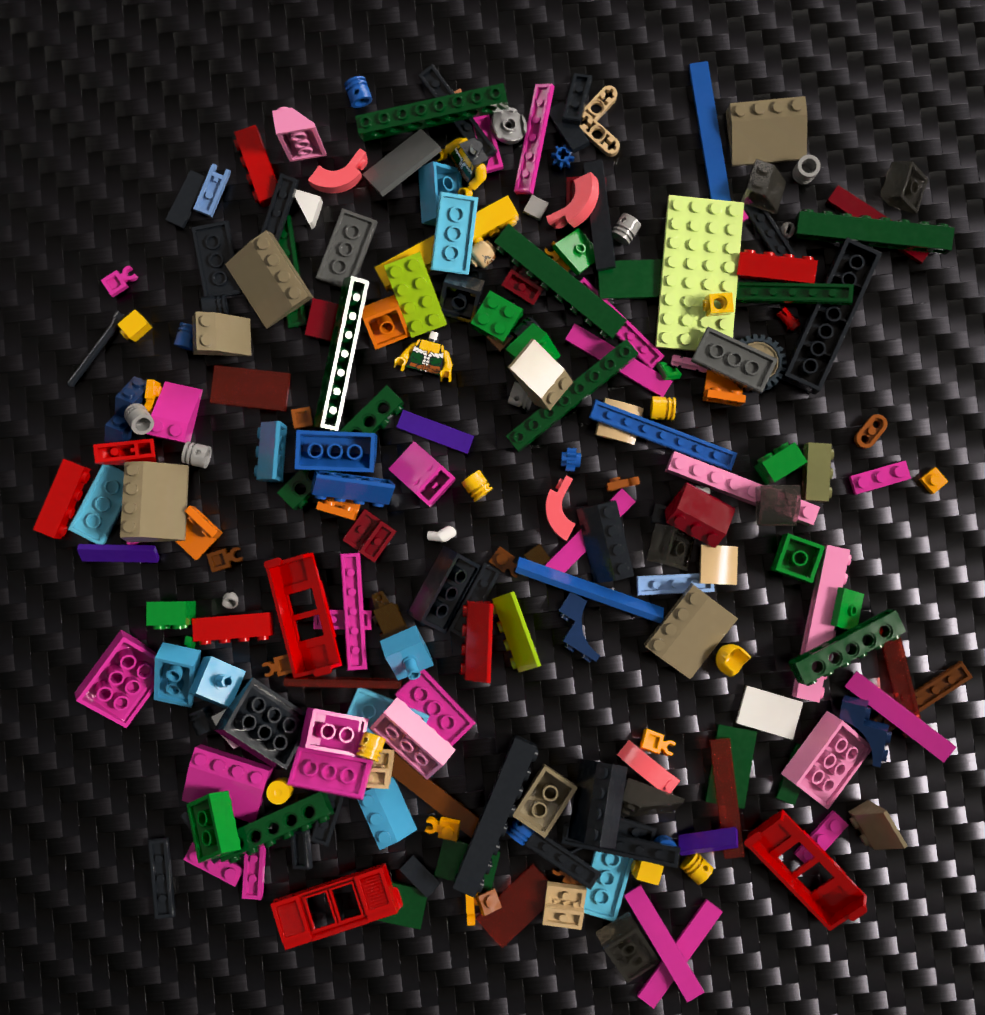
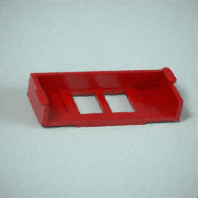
M314 553L301 554L285 560L278 557L265 561L264 567L268 575L293 678L313 674L315 677L330 674L333 668L342 666ZM312 588L317 609L294 615L289 595ZM319 614L324 635L301 641L296 621Z
M783 809L748 834L744 845L774 873L829 931L847 919L855 921L867 912V895ZM800 842L814 857L791 872L778 857ZM820 862L833 877L811 892L797 877Z
M386 863L276 898L270 905L285 950L397 914L403 906L399 889L392 885ZM352 884L361 914L341 920L332 890ZM325 892L335 922L315 929L306 898Z

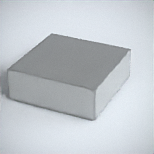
M531 195L523 213L540 221L549 203Z

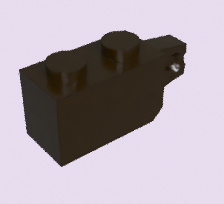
M383 591L372 595L375 607L372 618L375 625H379L382 630L380 633L382 640L408 629L398 604L390 603Z

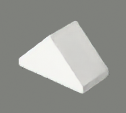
M296 190L295 198L311 229L316 226L323 201L320 196Z

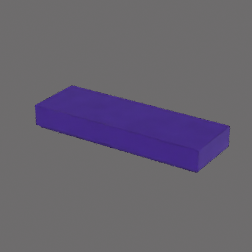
M736 827L679 835L680 855L738 848V830Z

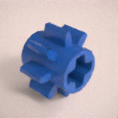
M566 144L560 148L556 146V153H551V158L555 159L553 166H559L560 170L562 167L570 168V162L574 161V156H570L572 151L566 148Z
M567 448V452H562L561 466H566L565 471H575V467H580L581 453H576L577 448Z

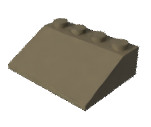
M805 96L729 104L726 110V121L732 167L797 161L807 155V106Z
M267 230L251 240L225 264L266 329L314 298L273 233Z
M147 461L125 462L120 538L128 543L185 541L188 465Z
M691 583L644 644L645 647L691 679L738 618Z

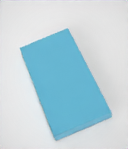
M440 192L430 270L469 275L478 197Z
M102 464L68 530L95 544L106 543L122 512L124 471L112 465Z
M358 686L347 715L368 718L366 732L375 734L370 727L394 700ZM410 708L415 714H418L420 717H422L425 723H427L430 715L419 710H416L414 708Z
M594 851L590 866L601 872L591 890L586 887L584 913L616 922L633 859Z

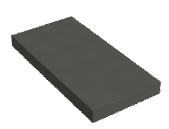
M420 129L362 175L383 197L440 153L442 149Z
M342 208L316 279L342 288L344 278L349 276L357 277L378 224L377 220Z
M707 327L691 362L759 394H762L778 361L777 358L710 327Z

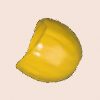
M727 644L718 650L716 664L722 673L732 677L751 659V656L740 646Z

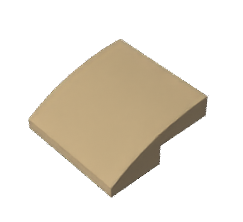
M608 398L603 400L606 404L642 417L644 408ZM599 422L595 431L597 436L617 440L629 445H635L637 437Z
M700 545L699 583L737 585L738 547L717 545L716 548H713L709 545Z
M383 749L382 753H379L381 755L380 758H377L379 761H373L366 788L389 789L394 762V750Z
M547 881L542 925L582 930L586 887Z

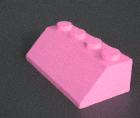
M280 107L272 111L276 135L290 162L327 156L315 123L293 108Z
M396 698L370 727L375 734L385 738V743L427 780L446 763L455 751L448 741L444 740L434 728L426 724L418 714H415L399 698Z

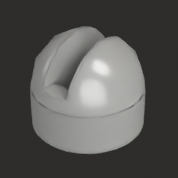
M785 222L780 227V231L785 238H791L796 231V227L791 222ZM788 226L791 227L789 234L786 233Z
M234 592L225 593L222 605L229 609L235 608L238 605V596Z

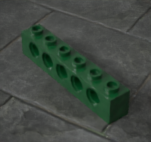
M887 609L788 661L797 682L810 686L815 684L818 678L832 675L835 669L850 665V661L867 656V652L884 647V643L899 639L900 635L906 632L897 611ZM882 626L883 633L880 635L879 629ZM864 636H866L865 644L862 642ZM849 644V645H850V650H849V652L847 653V652H846V646ZM833 653V660L830 662L829 655ZM814 662H816L817 667H816V669L813 671V670H812V664H813Z
M318 792L238 828V837L242 841L243 846L239 851L220 857L221 862L233 864L240 861V856L247 854V856L259 852L258 848L265 846V848L277 844L276 840L280 838L286 840L293 837V832L298 830L303 832L312 828L311 824L315 822L321 824L330 820L329 816L335 813L327 793ZM310 807L314 809V815L311 818L307 814ZM293 815L296 817L294 826L290 824V818ZM275 823L278 825V832L276 834L272 831ZM257 831L261 835L260 840L258 842L254 840V836Z

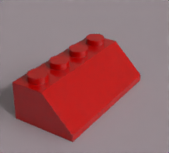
M466 601V605H463L462 616L466 617V622L462 624V636H465V644H461V655H464V663L460 665V675H463V678L468 681L491 683L493 603L490 601Z

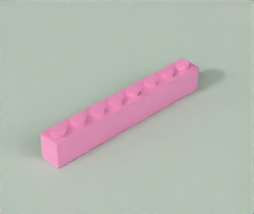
M675 451L671 454L665 469L667 473L701 486L710 487L714 491L806 526L814 525L820 509L819 506Z
M823 545L825 548L817 569L800 655L836 637L835 626H831L838 587L843 588V585L847 582L848 575L846 574V569L851 563L849 549ZM814 662V663L812 664V670H813V671H814V670L816 669V667H817L816 662ZM822 676L818 678L817 682L810 686L798 683L795 678L792 696L819 703L820 699L824 696L823 682L827 677Z

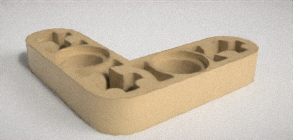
M613 86L602 88L586 105L582 121L586 119L587 125H579L588 140L608 157L617 155L620 143L597 121L617 99V90ZM606 93H612V98L608 97L605 103H603L602 101L605 99ZM593 105H599L601 107V111L599 113H594L591 111V107ZM598 130L603 136L600 139H595L592 133ZM608 144H609L610 146H611L612 144H614V145H615V146H614V150H613V149L608 150V149H607V148H608Z

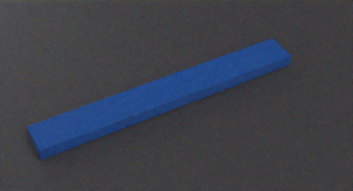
M708 61L691 63L688 67L710 199L731 201Z
M596 399L588 417L591 420L727 471L732 470L737 456L736 452Z
M521 557L517 561L515 572L657 623H662L664 619V608Z

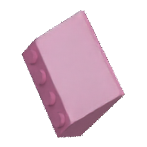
M826 711L781 774L826 809H829L871 752V747L864 738L843 720Z

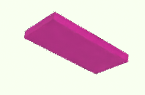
M425 669L419 671L421 675L418 679L407 681L394 695L405 702L407 707L430 715L426 724L434 728L444 740L453 746L476 722Z
M299 746L294 757L287 785L363 800L373 761Z

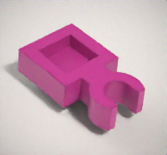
M126 266L121 274L116 270L101 280L112 297L129 288L127 285L128 281L133 282L138 279L136 274L128 276V273L133 270L131 266Z

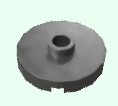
M509 107V110L494 113L490 120V129L494 137L500 142L509 145L521 141L527 132L525 117L522 114L520 115L517 112L518 110Z

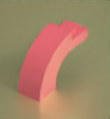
M359 149L351 161L344 168L337 171L326 170L318 166L308 179L310 186L324 193H341L353 188L363 179L360 170H363L368 163L366 152Z
M591 172L574 180L575 195L566 207L546 216L548 224L554 229L563 228L568 223L575 228L583 223L594 210L599 195L598 179Z
M568 476L564 479L560 478L555 487L558 489V492L550 489L545 504L546 517L551 529L565 542L575 526V523L567 519L562 510L563 497L573 480Z
M630 740L627 741L617 754L632 769L667 796L671 794L680 782L679 779Z

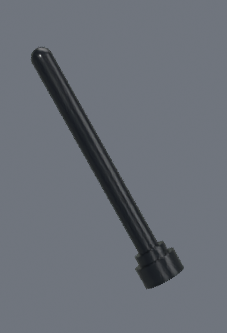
M116 310L112 315L113 322L68 380V387L72 388L75 386L119 327L118 323L126 317L120 311Z

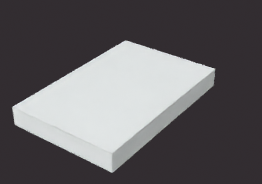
M746 685L735 723L793 740L803 702Z

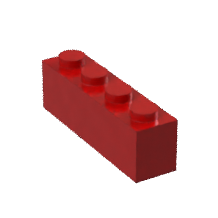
M253 125L234 132L236 136L234 143L237 151L241 150L242 157H240L243 167L248 169L249 174H246L247 180L250 185L254 186L253 197L256 203L260 202L262 207L270 205L277 180L257 126Z
M746 249L744 252H740L737 276L738 278L778 283H815L818 260H813L814 257L802 256V259L794 258L792 254L775 256L773 252L757 254L755 250Z
M62 460L33 530L55 539H61L66 534L69 519L75 514V505L83 495L82 489L84 484L90 479V468L70 460Z
M273 612L192 618L193 642L199 641L200 645L211 644V640H219V644L231 643L230 639L238 638V642L250 641V637H257V640H269V636L274 635Z

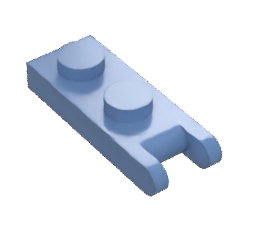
M216 164L211 165L193 208L196 212L209 217H213L231 174L229 169L225 170L224 175L216 173Z

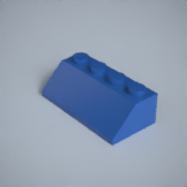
M296 430L295 470L374 473L377 455V435L375 433Z
M314 470L311 494L315 495L317 499L326 500V497H333L334 501L346 502V499L353 500L355 504L364 505L365 502H371L373 506L384 507V504H390L395 484L389 479Z

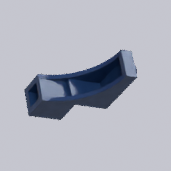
M134 376L116 395L115 414L105 425V443L123 442L131 439L132 429L124 418V412L131 404H142L147 381Z
M569 592L558 609L561 612L560 617L568 622L571 619L574 620L562 639L565 642L564 647L572 652L575 649L582 653L580 657L588 662H591V660L597 661L600 655L588 644L582 630V614L587 601L575 593Z
M845 695L839 719L850 723L866 737L872 750V766L880 768L882 761L886 762L888 750H885L886 743L890 744L892 732L888 731L889 724L869 720L871 708H868V700Z

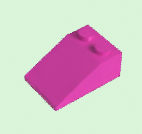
M165 381L151 414L154 420V427L147 434L152 437L183 444L187 441L191 442L203 390Z
M307 707L299 746L359 757L356 753L359 752L358 747H361L359 744L363 733L367 731L369 719Z

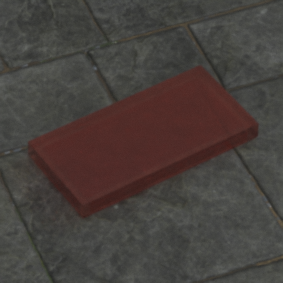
M215 365L210 403L286 412L291 374Z
M531 864L498 896L502 908L486 916H482V913L476 916V920L503 948L544 909L547 881L549 880L534 864Z

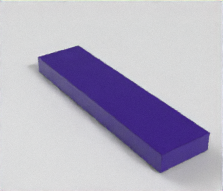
M405 410L402 411L396 426L400 430L467 455L474 439L473 435Z
M78 544L77 548L81 561L158 563L159 561L155 545Z

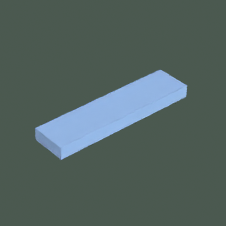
M699 573L636 576L637 595L684 593L691 583L703 592H715L714 584L699 583Z

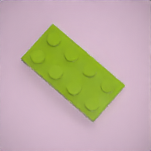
M420 252L384 265L411 338L447 325Z

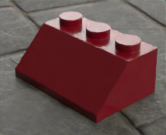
M688 482L685 483L665 509L666 523L713 548H716L727 534L735 513L734 507Z

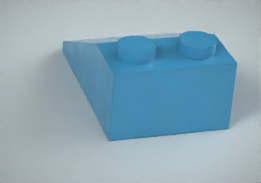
M162 643L155 656L154 700L192 708L194 696L188 694L200 666L201 650Z

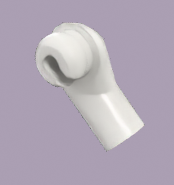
M446 526L438 532L428 531L427 533L429 541L446 542L456 536V530L451 526Z

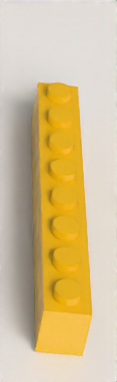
M508 195L476 213L473 245L481 240L484 241L489 236H497L501 232L500 230L504 229L508 224L512 227L517 224L519 214ZM434 235L374 267L387 292L389 290L393 291L384 268L385 264L420 252L427 271H432L430 269Z

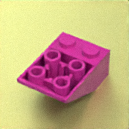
M413 442L389 468L399 480L430 508L456 481V478L416 442Z

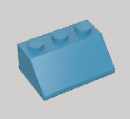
M432 161L418 169L422 224L436 226L440 192L458 194V190L462 188V176L456 167Z
M281 421L261 422V427H258L257 438L260 439L259 446L256 447L258 465H255L254 476L257 477L256 480L283 483L287 426Z
M391 776L389 789L366 788L363 800H358L379 850L399 842L417 830L393 776Z

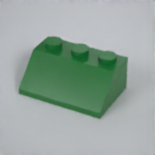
M229 791L209 793L186 804L198 863L241 850Z

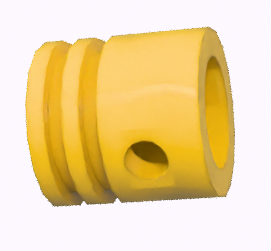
M652 396L650 419L664 420L666 418V420H674L676 398L673 397L671 399V397H668L666 399V397Z
M480 470L467 477L461 483L467 492L472 494L471 498L474 497V502L493 489L489 487V483H486L487 480Z
M364 732L359 744L361 747H358L359 752L356 755L378 762L379 759L377 758L381 756L379 753H382L386 739Z
M279 777L267 787V798L273 804H282L292 796L294 787L287 785L288 778Z
M700 854L688 855L680 865V868L697 885L705 882L714 869Z

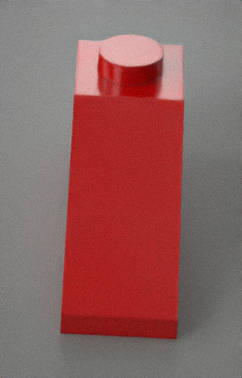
M153 438L93 445L95 464L124 465L125 462L134 461L156 462Z

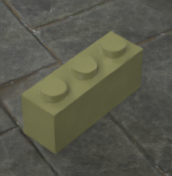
M811 442L804 444L803 455L808 462L803 465L801 500L825 503L831 499L832 487H830V479L833 477L831 460L834 458V450L831 449L832 444Z

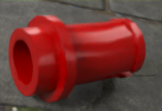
M786 307L777 314V317L788 327L787 330L790 329L793 332L801 325L799 319H796Z

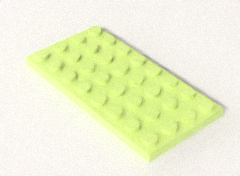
M675 195L668 196L655 341L656 348L696 351L707 327L733 338L738 282L737 269L740 256L744 202ZM732 293L734 312L730 315L706 316V311L703 310V300L709 294ZM714 300L715 308L721 309V303Z

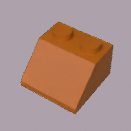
M395 294L364 306L362 318L375 350L410 337Z

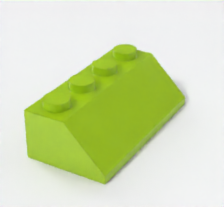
M512 591L493 598V614H498L500 620L497 622L500 633H505L506 639L503 642L506 650H511L513 658H510L513 669L523 672L541 666L515 592Z

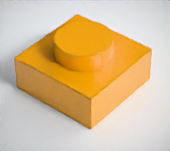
M936 467L919 479L930 494H934L948 482Z

